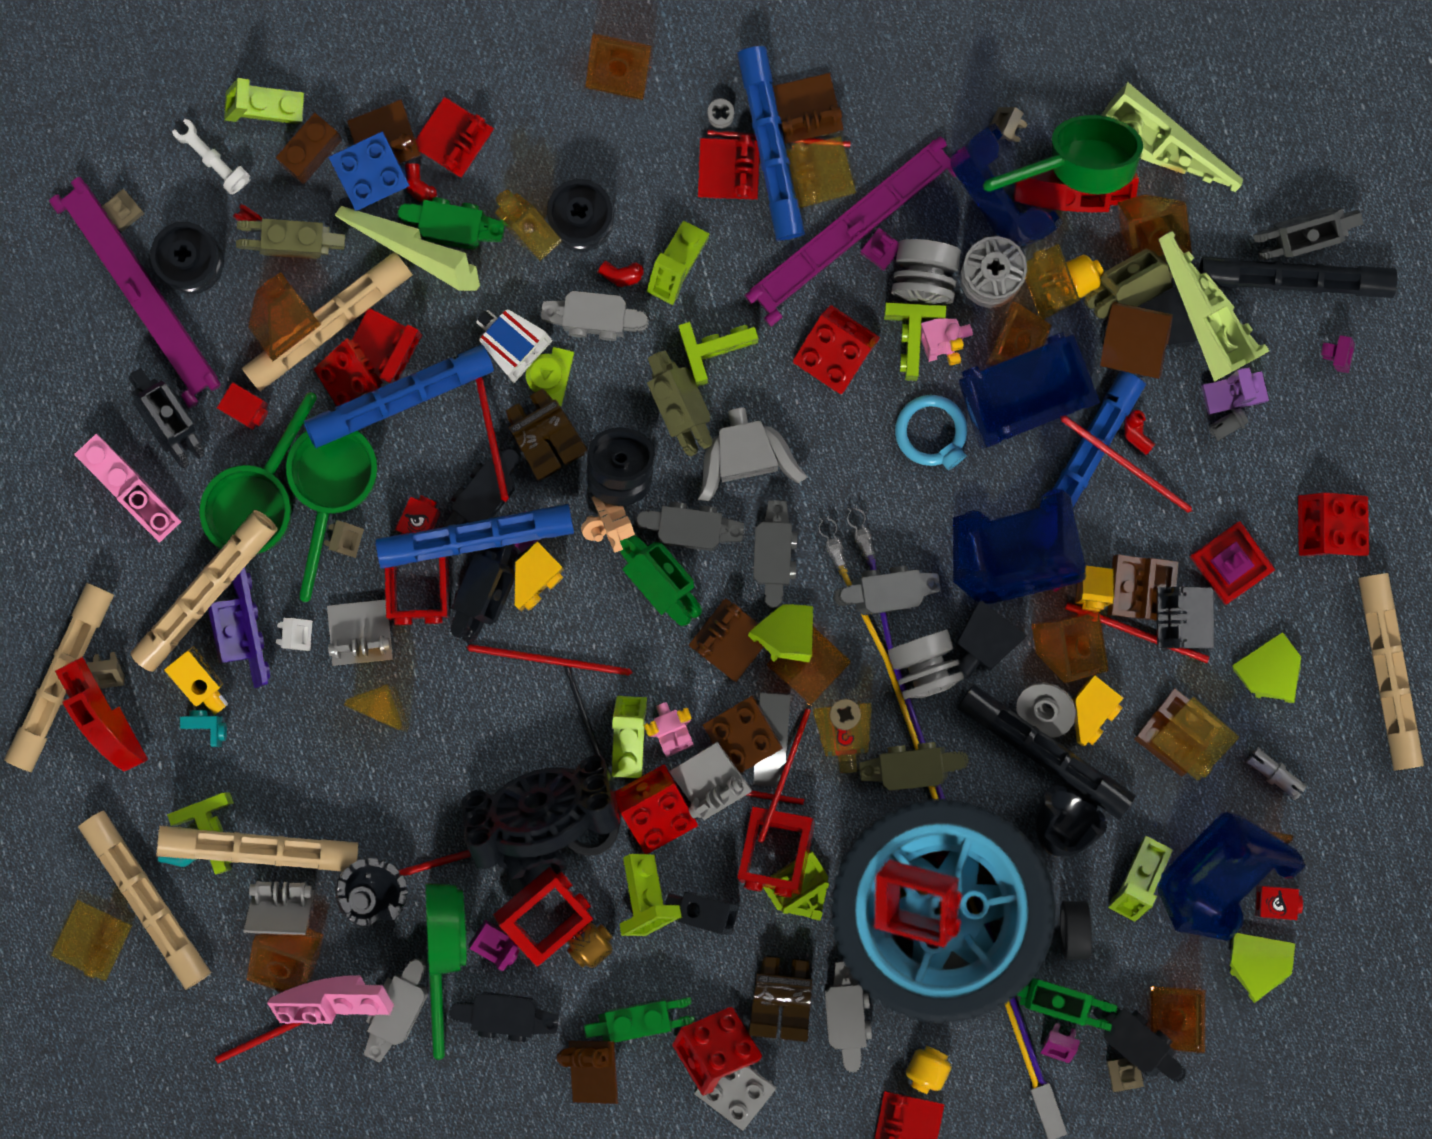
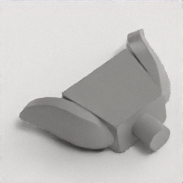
M736 408L728 411L731 426L719 429V435L713 438L712 445L706 448L703 462L702 488L698 500L709 502L719 486L720 473L722 482L776 472L779 466L782 472L794 482L800 483L808 478V476L798 466L788 444L778 431L772 427L763 426L761 421L748 423L746 408Z

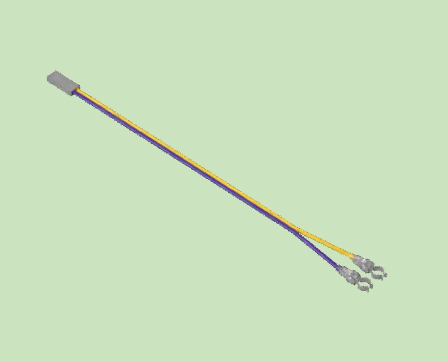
M856 505V510H857V511H860V512L864 515V522H865L866 516H865L864 512H863L862 510H860V509H857V505ZM847 516L848 524L856 528L854 539L861 549L863 558L870 565V570H877L870 530L867 527L864 528L863 524V529L857 530L856 526L850 524ZM827 517V519H828L829 521H832V522L835 524V526H836V531H837V525H836L835 521H833L832 519H829V518ZM819 525L820 534L823 537H827L828 541L825 542V547L828 555L833 560L835 568L838 570L839 575L842 576L846 586L853 585L847 574V562L843 554L844 547L839 537H835V533L833 534L834 539L829 540L828 536L821 533ZM886 612L880 613L887 649L889 650L893 648ZM861 614L885 662L916 750L918 749L917 744L925 743L910 698L904 700L902 692L907 691L905 684L899 685L898 680L902 678L900 669H893L890 657L869 616ZM940 784L928 786L933 800L945 799ZM972 896L968 899L973 914H979L983 911L980 897ZM988 922L984 924L987 932L989 933L993 943H995V939ZM1014 997L1005 1004L1032 1081L1030 1091L1047 1139H1057L1068 1134L1050 1083H1046L1043 1079Z

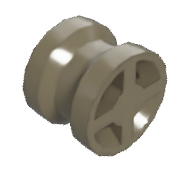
M849 699L837 701L831 707L829 713L832 724L841 730H850L855 727L861 717L859 706Z

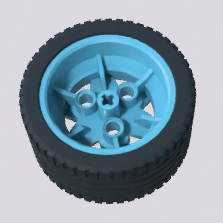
M932 799L924 800L923 802L918 801L901 806L896 811H890L882 818L874 821L871 827H867L861 836L857 837L853 842L854 846L848 849L844 861L840 864L839 875H836L835 887L832 890L831 922L835 930L833 932L834 939L837 941L839 953L843 955V962L849 968L853 978L860 982L859 985L872 998L881 1001L880 1004L892 1009L900 1015L905 1014L909 1018L925 1022L953 1023L971 1020L1000 1008L1014 998L1031 981L1041 967L1048 953L1055 927L1056 909L1052 882L1048 870L1033 844L1020 830L996 813L975 804L958 800ZM950 851L938 870L921 857L932 852ZM888 860L959 878L958 891L961 892L962 898L957 918L961 920V926L958 935L952 937L944 948L933 949L926 942L914 939L913 955L911 958L900 948L893 935L897 934L875 928V876ZM979 862L992 874L998 885L976 884ZM903 886L907 896L900 899L901 910L941 920V914L937 912V908H941L940 896L933 894L921 895L917 890ZM972 896H978L984 902L983 911L979 914H973L967 908V901ZM1004 916L1000 934L996 942L993 943L984 924ZM952 951L970 963V965L958 969H942Z

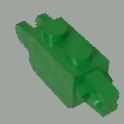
M433 197L432 201L424 200L423 206L409 205V203L401 204L397 213L401 221L404 222V225L407 224V226L410 225L411 227L418 228L425 241L474 250L480 246V242H502L504 237L505 223L485 216L484 212L479 210V206L471 203H462L461 206L450 205V201L447 199Z
M636 535L620 541L623 548L620 553L628 563L622 570L661 615L667 612L681 627L688 625L691 618L695 619L701 615L700 603L690 593L694 588L693 579L662 543L653 542L647 546Z
M1037 978L1031 979L1017 994V996L1021 997L1019 1004L1027 1009L1082 1026H1087L1088 1024L1111 1031L1112 1024L1108 1021L1090 1018L1092 1006L1099 1007L1107 1012H1116L1117 1005L1095 999L1093 995Z
M685 997L667 1001L665 998L606 1010L605 1013L598 1014L599 1022L584 1025L586 1038L602 1035L603 1041H614L615 1043L670 1032L672 1028L689 1025L695 1022L694 1016L687 1015L670 1020L668 1009L687 1007L692 1004L691 998Z

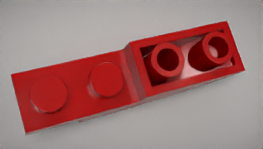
M1049 170L1016 182L1013 199L1016 202L1061 211L1110 212V206L1131 205L1136 203L1139 177L1135 173L1133 180L1129 184L1115 192L1088 194L1068 187L1057 177L1054 170Z
M83 657L55 671L69 697L62 702L65 709L87 740L106 759L124 772L148 760L120 707L111 710Z

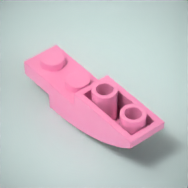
M95 434L74 454L159 543L182 522L140 475L98 434Z
M360 975L332 977L309 982L269 998L268 1005L279 1023L332 1024L336 1014L390 1015L394 1007L383 985H365Z

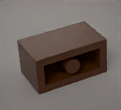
M314 113L275 158L284 169L302 184H305L340 144L342 138L332 126Z

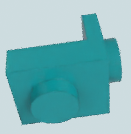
M207 710L189 711V716H180V729H210L211 747H222V741H226L227 724L222 723V717L208 716Z

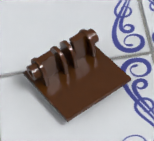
M830 73L773 86L786 144L844 131L841 120L842 113L837 104Z
M402 100L347 121L355 144L383 131L399 164L421 156Z
M726 598L688 645L734 682L738 681L763 649V646L758 641L754 642L748 636L749 632L759 623Z
M753 695L703 724L712 743L718 742L740 773L783 749Z
M569 1040V1048H564L558 1052L556 1059L561 1066L570 1067L573 1102L618 1104L614 1041Z

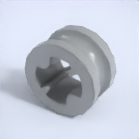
M716 99L710 103L707 114L711 125L716 128L728 127L734 120L733 105L726 99ZM725 107L728 118L720 117L718 120L715 119L716 112L714 109L722 110Z

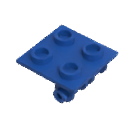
M383 131L329 156L355 211L410 186L405 177L407 176L403 166L399 165Z

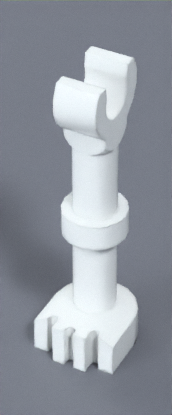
M185 119L183 121L189 128L185 135H180L175 129L172 131L173 136L179 142L188 143L203 158L202 162L207 167H212L225 180L223 187L231 195L240 191L250 181L249 178L251 176L241 166L232 171L220 159L221 155L215 149L211 150L197 136L196 127L190 120Z

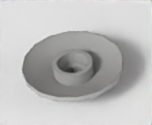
M1045 682L1032 684L1025 688L1017 699V715L1039 728L1040 731L1050 738L1060 737L1067 733L1075 722L1076 709L1074 702L1068 693L1057 685ZM1044 703L1050 704L1053 708L1046 707Z

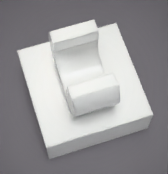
M283 618V622L277 624L278 628H283L282 639H276V643L284 649L310 651L313 621Z

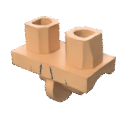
M595 496L592 497L598 517L588 516L581 527L584 538L599 542L606 534L614 553L623 550L620 541L635 535L624 507L606 504Z

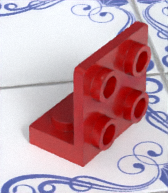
M830 305L819 317L793 359V363L837 393L843 394L868 354L880 340V337Z
M368 309L352 340L355 344L359 343L362 352L369 359L370 362L366 367H374L370 374L376 372L380 381L388 385L400 379L422 338V334L418 329L408 324L404 326L373 309Z
M1325 492L1299 495V556L1326 554L1368 556V497Z
M665 764L615 791L617 807L645 854L651 853L698 826L695 818L690 815L689 807Z
M733 1007L682 1027L672 1044L702 1096L713 1092L722 1077L754 1064L762 1058V1054L751 1036H749L748 1031Z

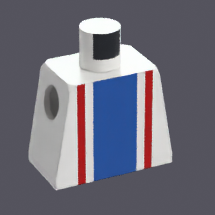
M508 309L498 318L489 310H486L477 319V324L486 331L479 341L513 383L519 379L552 342L549 335L543 329Z

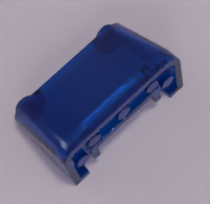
M993 123L952 154L951 167L999 237L1010 239L1023 250L1058 229L1063 220L1056 210L1045 212L1041 209H1036L1035 206L1021 214L1003 187L989 192L984 190V181L996 177L988 164L999 157L998 141L1003 136L997 124Z
M1060 332L1046 338L1047 345L981 371L979 366H975L961 372L963 378L959 379L958 383L980 449L998 444L1002 440L1012 438L1015 435L1058 419L1060 416L1069 415L1075 411L1100 403L1074 334L1065 337L1064 332Z
M1052 489L1041 496V508L995 520H990L987 516L976 510L953 517V582L975 601L979 602L982 600L986 604H991L1076 584L1085 580L1086 564L1070 496L1063 489Z
M1223 812L1161 874L1157 890L1175 931L1229 941L1241 929L1243 924V912L1239 902L1274 868L1279 876L1293 878L1306 867V864L1296 848L1239 814Z

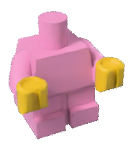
M944 318L921 323V342L928 361L937 360L938 355L946 354L949 365L960 364V354L955 351L963 349V338L973 336L971 325L959 326L957 319Z
M667 702L656 706L659 717L654 718L651 724L646 723L644 727L648 736L658 737L666 758L694 747L686 727L692 719L689 709L683 708V711H670Z

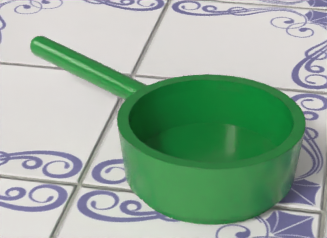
M1084 115L1070 118L1058 125L1052 134V157L987 179L983 183V188L988 192L1053 169L1057 177L1074 190L1088 194L1112 193L1120 190L1133 180L1143 151V141L1135 129L1111 117Z
M308 392L305 395L263 469L249 465L232 467L214 477L206 487L200 502V521L209 540L219 549L228 542L230 537L236 533V530L254 510L265 514L277 527V532L257 554L271 550L287 534L292 519L291 502L284 486L274 476V473L304 423L303 421L316 402L317 397L315 393Z
M305 431L297 438L289 451L286 463V475L289 486L301 503L317 511L299 595L302 602H309L312 596L329 513H342L358 507L370 496L376 484V456L369 441L359 431H355L318 448L313 446L307 431Z
M425 883L433 1057L436 1060H441L445 1056L442 974L460 971V966L467 965L463 889L457 890V885Z

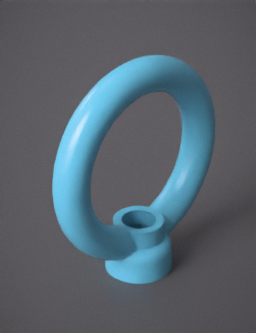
M924 395L913 399L903 407L896 420L895 437L899 448L905 456L921 465L936 466L943 464L947 470L954 468L965 459L967 455L962 448L967 438V422L963 412L953 401L939 395ZM932 406L945 410L952 417L955 424V436L952 443L944 447L939 453L927 454L920 452L908 439V422L916 411L924 407Z

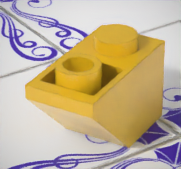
M538 541L515 562V606L520 611L524 608L528 611L531 610L542 599L539 594L546 587L551 590L563 579L561 573L564 571V568Z
M1082 565L1079 567L1075 603L1082 604V610L1095 612L1104 610V607L1113 603V569Z
M1095 675L1087 680L1072 699L1076 709V740L1081 746H1086L1088 742L1093 745L1103 733L1100 727L1106 719L1112 721L1123 708L1119 705L1123 697Z

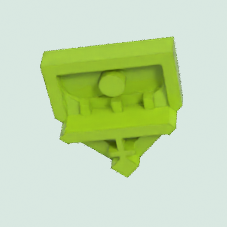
M783 604L755 626L748 636L754 642L758 641L771 654L770 659L773 662L778 657L810 662L812 656L813 606Z
M1283 632L1232 665L1233 671L1251 693H1255L1256 698L1268 697L1282 699L1288 703H1295L1297 683L1301 669V656Z
M810 850L801 894L793 893L792 898L775 895V889L763 888L777 910L785 914L790 913L821 921L826 891L829 886V876L813 851ZM796 860L770 877L792 881Z
M1240 933L1233 934L1229 964L1232 970L1229 973L1232 976H1236L1248 991V996L1254 1003L1291 976L1295 943Z

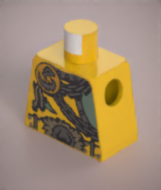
M194 646L164 669L196 707L204 702L213 715H216L228 705V702L218 691L223 685L222 681ZM196 680L204 681L207 689H198Z

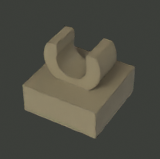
M999 107L986 134L994 139L1020 142L1021 138L1015 135L1017 127H1027V123L1021 119L1024 113L1016 107Z
M124 188L102 206L111 221L121 232L145 214Z
M336 520L335 524H330L328 529L333 530L331 541L325 540L324 544L329 547L328 550L356 558L364 529Z
M114 652L110 653V660L102 661L99 654H95L93 662L87 663L100 689L124 685L125 675Z
M1123 1057L1106 1060L1113 1092L1144 1087L1141 1071L1128 1059Z

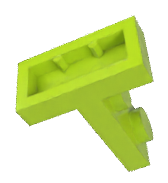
M237 78L226 91L224 121L237 122L240 117L293 124L302 123L303 92L249 86L250 79Z
M683 220L664 254L660 253L657 257L647 292L674 305L679 296L682 283L708 241L710 234Z
M903 303L885 304L884 320L908 321V324H902L901 342H907L906 354H901L900 372H905V380L917 381L919 377L921 322L938 318L945 319L946 306Z
M690 322L678 325L697 387L708 384L702 360L758 343L755 327L748 329L747 325L733 328L730 330V335L719 337V334L704 337L701 339V344L696 343Z
M617 696L612 725L614 731L611 777H642L647 697Z
M224 792L169 813L167 816L171 826H177L195 819L199 830L223 832L218 817H213L211 812L232 805L234 802L230 792ZM210 860L215 874L232 870L231 861Z
M1145 836L1139 845L1119 892L1112 897L1108 908L1134 922L1151 909L1157 897L1154 895V892L1173 849Z
M629 854L623 857L633 917L619 924L621 936H647L681 918L680 905H663L655 855Z

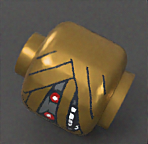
M589 923L568 941L570 947L567 951L582 968L585 966L595 968L612 953L613 948L609 941L613 936L602 924L596 927L593 923Z

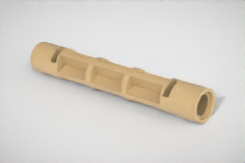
M396 252L391 253L243 366L242 370L261 392L413 274Z
M254 510L236 530V533L230 537L228 542L152 627L151 631L147 632L131 651V656L136 663L152 672L158 668L179 641L277 532V527L270 518L257 510Z
M1389 573L1358 578L1393 770L1425 766Z
M85 584L71 614L73 618L59 648L55 649L53 653L55 655L41 687L36 689L35 694L37 695L22 727L19 726L4 758V761L29 772L33 771L48 739L46 738L60 705H63L62 702L65 701L66 691L55 671L84 656L96 628L100 627L114 594L92 584Z
M101 811L79 825V830L142 922L143 927L165 957V960L184 989L191 988L210 975L212 972L176 921L171 910L167 907L147 874L125 844L106 812Z
M159 826L156 856L231 861V863L267 864L280 867L316 868L318 870L343 872L350 864L357 861L358 842L313 840Z

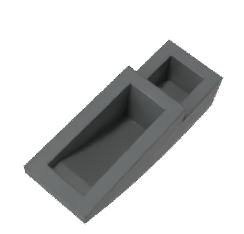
M760 693L759 708L783 749L754 766L753 785L777 787L786 763L791 695Z

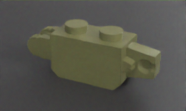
M263 218L262 222H237V229L241 231L261 232V240L239 239L236 240V248L259 250L260 254L266 256L318 259L321 255H328L329 249L344 250L345 235L330 233V227H324L323 223Z
M1146 248L1104 272L1101 278L1102 285L1087 293L1084 303L1088 308H1093L1098 318L1104 319L1110 316L1114 302L1137 307L1173 287L1171 281L1173 275L1165 255L1158 256L1153 250Z
M666 351L648 357V361L653 374H651L652 380L647 382V385L671 437L677 436L684 453L688 456H693L698 453L695 439H697V442L703 449L710 447L713 443L706 423L710 422V413L691 372L686 367L678 368L675 362L672 363Z
M935 742L918 743V749L907 751L905 745L887 747L888 753L880 754L879 758L860 762V776L862 781L883 782V785L890 791L937 786L943 784L947 779L948 772L966 768L968 763H970L969 755L964 753V751L945 752V747H936Z

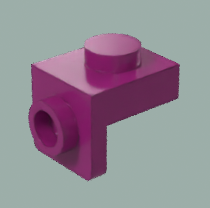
M486 920L483 921L468 944L469 949L495 963L497 969L502 972L507 965L511 966L515 962L519 954V947L502 929Z

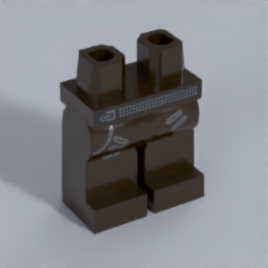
M543 388L530 396L537 408L530 415L527 416L520 403L506 410L508 420L512 425L509 429L538 481H542L564 468L550 446V440L565 465H569L584 456L589 450L556 399L553 400Z
M764 955L761 969L757 971L749 1036L776 1038L779 1007H783L780 1039L808 1042L812 977L809 976V961L805 959H792L791 974L779 973L780 957Z

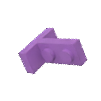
M1250 367L1237 370L1226 380L1201 386L1208 415L1230 411L1231 408H1244L1269 401L1262 371L1251 374Z

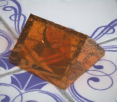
M593 33L585 88L643 100L653 61L652 46Z
M1012 301L986 364L1030 380L1052 325L1019 303Z
M1151 986V1031L1156 1033L1159 1029L1173 1041L1170 1045L1173 1050L1205 1053V990L1200 987Z

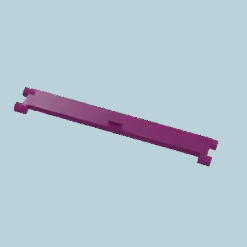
M941 136L927 145L744 295L750 304L758 300L769 314L764 317V320L770 327L783 318L776 309L779 305L945 170H948L953 177H956L966 169V165L961 159L953 163L942 150L947 146V143Z
M81 177L75 178L71 182L74 190L63 199L59 195L53 196L49 199L50 204L57 214L62 213L66 209L68 210L188 388L187 391L180 395L189 409L196 406L199 401L195 396L207 386L211 391L221 386L218 377L87 183Z

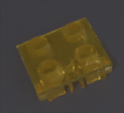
M841 136L804 145L803 142L792 145L793 149L786 150L787 157L790 160L789 167L795 195L798 198L800 208L856 194Z
M1059 244L1046 251L1043 249L1033 253L1034 258L1026 262L1027 273L1025 280L1041 321L1080 301Z
M1192 697L1156 735L1152 742L1193 778L1199 781L1212 771L1211 767L1240 737L1195 697Z
M77 900L51 956L84 971L83 974L90 978L97 977L106 982L132 925Z

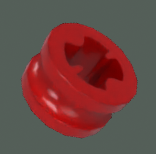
M243 204L239 205V213L233 214L237 221L262 222L260 215Z

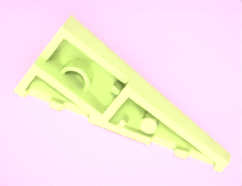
M1129 82L1114 96L1101 116L1120 120L1138 132L1143 141L1142 160L1182 174L1189 172L1201 176L1205 182L1211 183L1215 181L1229 186L1230 190L1234 192L1242 186L1243 179Z
M343 206L336 212L337 218L459 291H477L479 288L477 268L475 265L468 264L466 253L421 240L419 229Z
M1172 231L1159 238V242L1215 382L1269 352V349L1265 344L1258 345L1250 335L1253 330L1248 323L1244 325L1240 323L1233 311L1235 307L1206 272L1200 274L1191 263L1194 257L1189 251L1182 252L1174 239L1175 234Z

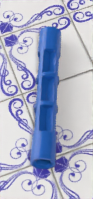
M765 46L746 48L737 52L744 89L747 92L753 121L752 128L755 130L761 159L760 166L764 173L776 241L798 238L805 235L798 198H796L789 167L790 160L787 157L781 129L782 122L778 114L772 86L773 79Z
M482 344L456 355V359L448 358L334 407L335 411L333 412L327 410L304 420V426L315 448L321 447L494 372L491 359Z
M1119 371L1087 431L1109 446L1126 416L1128 417L1146 383L1129 372ZM1081 437L1079 445L1066 467L1062 469L1060 477L1044 505H1041L1023 537L1046 551L1051 550L1068 520L1067 517L1082 491L1087 488L1089 479L1105 454L1103 451Z
M569 504L524 513L449 525L442 528L375 539L380 568L384 569L412 562L417 563L418 561L541 540L543 538L548 539L574 534Z

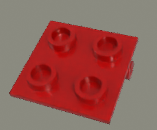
M444 97L416 138V143L421 153L462 178L494 128L486 124L485 119L477 114L475 116Z
M746 135L739 136V139L700 138L698 198L758 200L759 149L757 140H751V137Z
M348 338L314 368V371L336 406L372 392L384 385L376 372L370 374L374 367H366L370 361L362 352L359 343L355 344L353 340L349 341Z
M884 1091L875 1139H938L945 1104Z

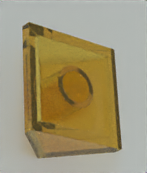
M386 684L345 701L344 706L399 731L407 732L410 727L395 686Z

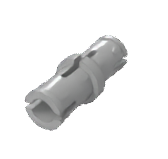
M1257 747L1252 754L1262 762L1260 763L1253 756H1249L1246 763L1266 776L1268 783L1271 785L1275 783L1290 795L1293 800L1298 799L1301 794L1291 786L1294 785L1297 789L1304 792L1307 785L1286 770L1287 766L1283 763L1278 764Z

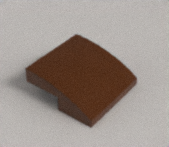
M1114 302L1107 324L1100 366L1159 379L1162 375L1165 349L1170 339L1173 314Z
M1113 555L1114 598L1113 603L1108 605L1107 615L1157 621V587H1176L1179 562L1156 558Z
M1174 688L1145 723L1134 740L1183 777L1202 751L1209 746L1222 728V725Z

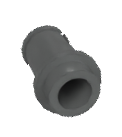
M1239 407L1237 409L1231 408L1229 414L1207 426L1212 436L1219 442L1237 429H1245V425L1249 421L1243 410Z

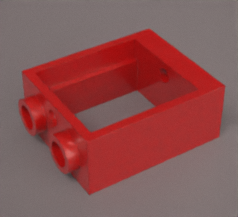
M448 556L439 558L440 609L397 611L396 566L385 568L387 619L394 620V625H412V619H424L425 624H442L443 618H450Z
M752 807L737 879L741 883H745V889L762 892V888L765 887L775 889L774 894L782 897L792 898L793 893L801 894L815 827L813 818L775 811L770 827L802 833L792 881L749 873L759 824H764L769 810Z
M888 860L875 876V928L944 948L952 937L958 935L961 926V920L957 918L962 898L961 892L958 891L959 878ZM900 886L940 896L941 920L901 910Z
M548 867L493 914L498 925L536 967L542 964L593 920L588 911L591 905L580 892L575 895L569 889L573 886L569 879L562 872L556 874L551 867ZM556 888L576 912L540 943L536 944L516 920Z

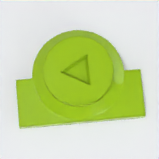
M553 347L552 354H540L526 370V380L529 387L534 392L543 388L562 407L575 352Z

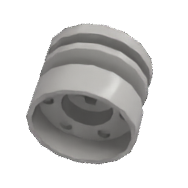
M999 236L985 237L974 243L965 256L959 274L961 288L967 298L976 305L986 308L1001 307L1012 301L1023 285L1027 273L1026 257L1020 247L1010 239ZM993 263L997 264V269L1000 270L996 276L992 275V270L989 269Z
M905 239L899 241L896 263L908 270L894 273L893 279L900 283L892 285L891 294L912 303L923 305L953 303L955 293L948 289L955 288L956 281L944 274L958 271L961 250L950 244L931 240Z
M948 630L940 631L887 650L893 669L908 668L910 674L898 680L899 685L913 682L915 687L902 692L904 700L909 698H925L946 691L958 681L965 679L962 672L950 676L947 669L959 665L958 660L945 662L942 656L954 649Z

